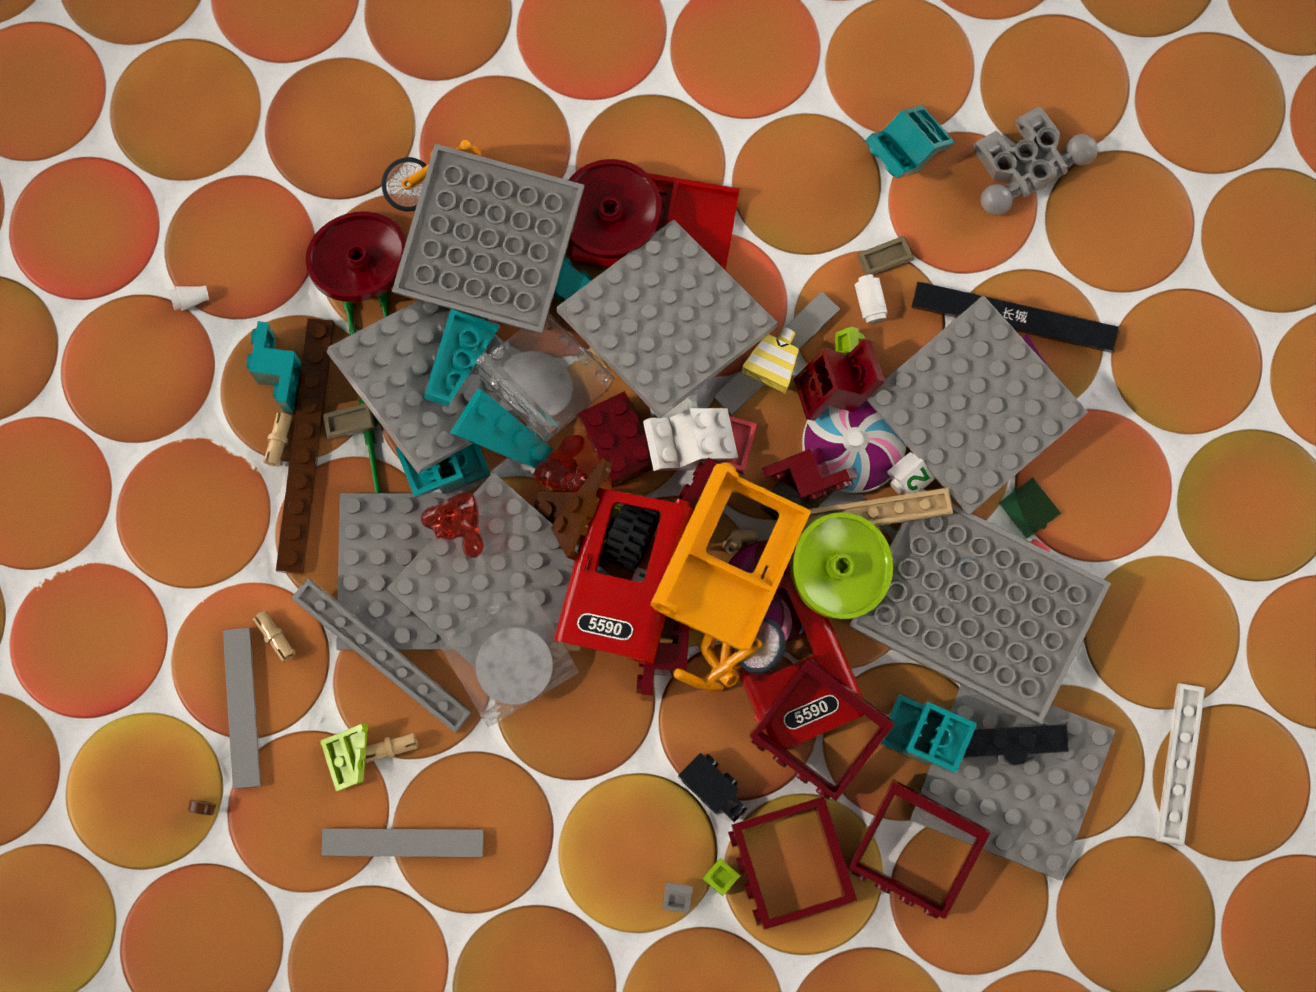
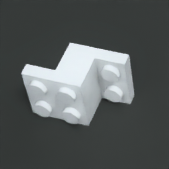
M689 408L670 418H648L643 421L654 471L694 470L700 462L705 464L708 457L714 461H732L738 458L727 408Z

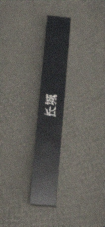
M917 281L911 308L957 318L982 296ZM986 297L1016 332L1109 353L1114 351L1118 326Z

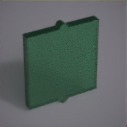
M1034 478L1019 488L1015 487L1010 495L999 502L1000 506L1026 539L1041 528L1045 529L1047 527L1046 524L1061 514Z

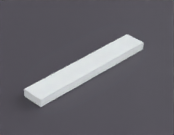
M1182 683L1177 684L1157 826V842L1184 846L1205 694L1204 687Z

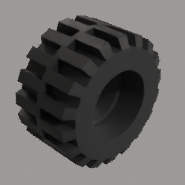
M624 504L606 540L603 549V559L633 572L640 565L659 522V511Z

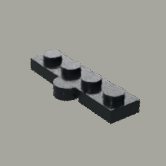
M1067 725L975 729L963 758L1003 756L1006 763L1016 766L1024 762L1026 754L1069 752Z

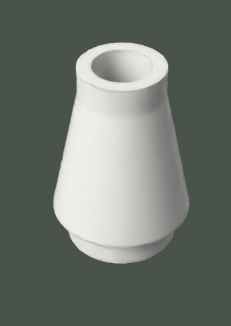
M206 285L175 286V289L169 290L174 310L180 309L183 311L209 300Z

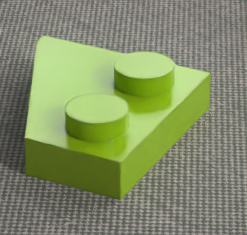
M367 723L357 725L320 741L336 791H342L363 782L368 734Z

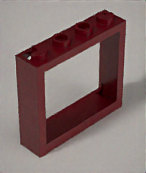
M807 656L751 730L749 737L753 739L751 742L759 750L764 752L767 749L774 755L773 760L784 768L788 765L795 770L794 775L805 784L811 782L817 787L816 792L819 795L824 796L828 800L831 797L837 801L895 724L894 720ZM806 673L810 674L879 726L835 785L762 732Z
M893 779L853 854L848 868L852 870L851 873L857 876L858 879L865 881L868 878L876 882L875 887L887 894L893 891L900 895L899 900L912 907L914 904L923 907V912L926 915L936 919L938 917L946 919L991 833L984 826ZM895 795L975 837L941 904L860 861Z
M824 796L731 825L732 831L728 832L732 848L737 846L740 857L736 858L740 874L746 873L748 883L744 884L745 891L749 900L754 899L756 909L752 910L756 925H762L763 930L857 901ZM814 808L842 897L769 919L742 830Z

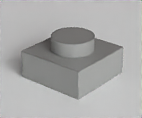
M666 882L662 909L689 914L693 887Z

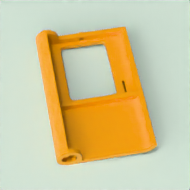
M726 462L716 464L653 597L651 606L656 611L736 649L749 651L811 510L739 477L736 468L732 464ZM733 492H738L779 513V518L753 573H747L706 552L710 538Z

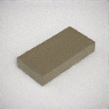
M905 236L857 253V259L864 275L872 274L875 276L914 260Z
M365 403L323 414L326 435L329 440L378 428L376 417Z

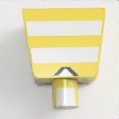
M782 327L777 338L769 334L765 336L744 363L742 374L786 394L799 351L797 347L791 345L796 333L789 328Z

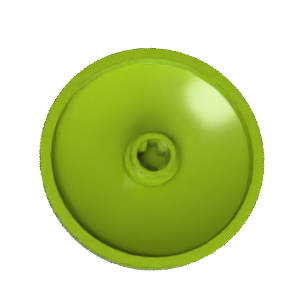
M832 513L813 520L803 529L790 558V575L798 596L814 612L832 619H851L870 612L883 600L892 580L893 559L887 540L873 523L852 513Z

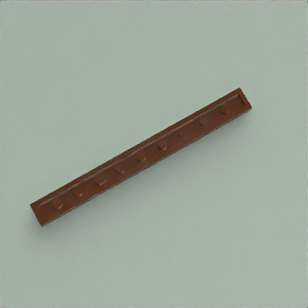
M307 319L276 571L281 573L303 574L330 364V356L327 353V349L332 345L335 324L333 320Z

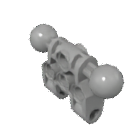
M1037 106L1016 119V126L1024 140L1019 141L1015 147H1010L997 131L973 144L974 151L994 181L1009 183L1006 186L997 183L989 185L982 192L980 202L983 210L989 215H1003L1011 208L1015 197L1025 198L1037 190L1044 189L1049 183L1065 175L1068 172L1067 167L1072 164L1079 166L1090 164L1098 154V146L1095 139L1090 135L1082 133L1074 135L1068 141L1066 151L1060 154L1056 149L1060 132L1045 111ZM1047 139L1052 144L1045 145L1041 142V140ZM1020 152H1027L1031 157H1022ZM1005 164L1010 169L1002 170L998 167V165ZM1034 172H1041L1045 177L1038 178L1034 175Z

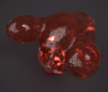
M571 435L564 438L558 449L539 463L534 470L533 478L538 483L548 486L552 490H566L577 493L588 478V475L576 463V460L573 459L583 450L584 438L580 435Z
M463 492L454 495L440 504L428 507L421 514L423 526L433 530L437 539L454 540L457 537H462L463 554L468 558H477L482 553L484 543L479 531L478 506L472 493Z

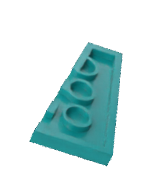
M451 308L423 399L449 407L499 330L500 325Z
M476 390L450 432L452 435L461 437L471 443L480 445L537 470L541 469L553 449L483 390Z

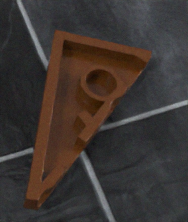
M602 458L551 526L566 557L574 561L579 553L575 552L579 537L582 535L586 536L589 523L600 501L596 493L601 480L607 482L613 463L608 459Z

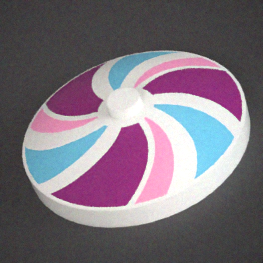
M867 400L854 412L829 406L815 421L807 420L802 436V451L820 448L830 475L844 469L856 468L859 477L852 480L854 485L836 490V492L848 495L870 493L886 485L891 480L887 471L905 456L906 451L904 442Z

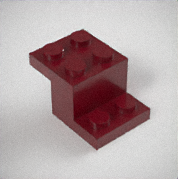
M863 339L849 354L823 348L793 378L805 417L811 421H815L829 406L854 412L885 382L873 343L867 339Z
M820 448L805 450L762 468L765 478L774 477V480H781L793 476L801 498L809 497L810 500H816L829 495L828 489L834 488V491L852 486L854 485L852 480L859 477L856 468L844 469L830 475Z
M681 622L674 624L673 643L659 642L654 665L639 662V667H643V675L638 674L636 691L641 694L642 700L652 701L654 675L674 676L676 669L687 670L689 626Z

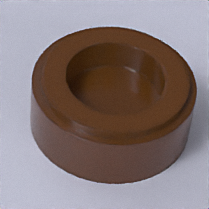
M200 800L189 801L188 810L190 812L203 815L215 814L216 804Z

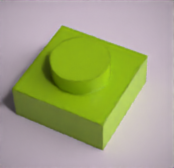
M720 858L702 879L723 897L740 875Z

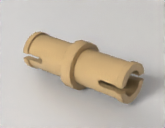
M276 413L272 433L268 434L267 438L269 444L263 459L264 464L273 467L280 466L284 446L288 444L287 434L292 416L285 413Z
M266 610L258 613L252 619L265 636L264 641L266 644L272 646L281 662L291 659L296 654L295 650H293L283 636L284 631L282 628H278Z
M412 732L411 734L393 739L387 737L383 742L366 746V763L385 757L395 758L396 754L418 749L415 733Z

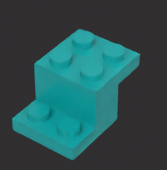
M923 105L902 110L882 131L872 133L865 140L870 146L869 150L871 153L880 158L886 165L885 168L888 173L897 179L918 173L938 152L949 149L955 143Z
M258 321L257 328L253 329L251 333V344L254 345L252 354L247 356L246 368L249 369L250 374L258 384L274 386L273 398L276 399L282 411L294 414L302 363L294 351L274 349L276 334L268 322Z
M474 443L420 474L417 473L399 447L395 448L415 498L438 489L442 493H448L491 475L480 446Z
M899 694L889 715L894 720L895 725L880 745L925 765L932 763L956 774L977 723L930 702H926L923 705Z

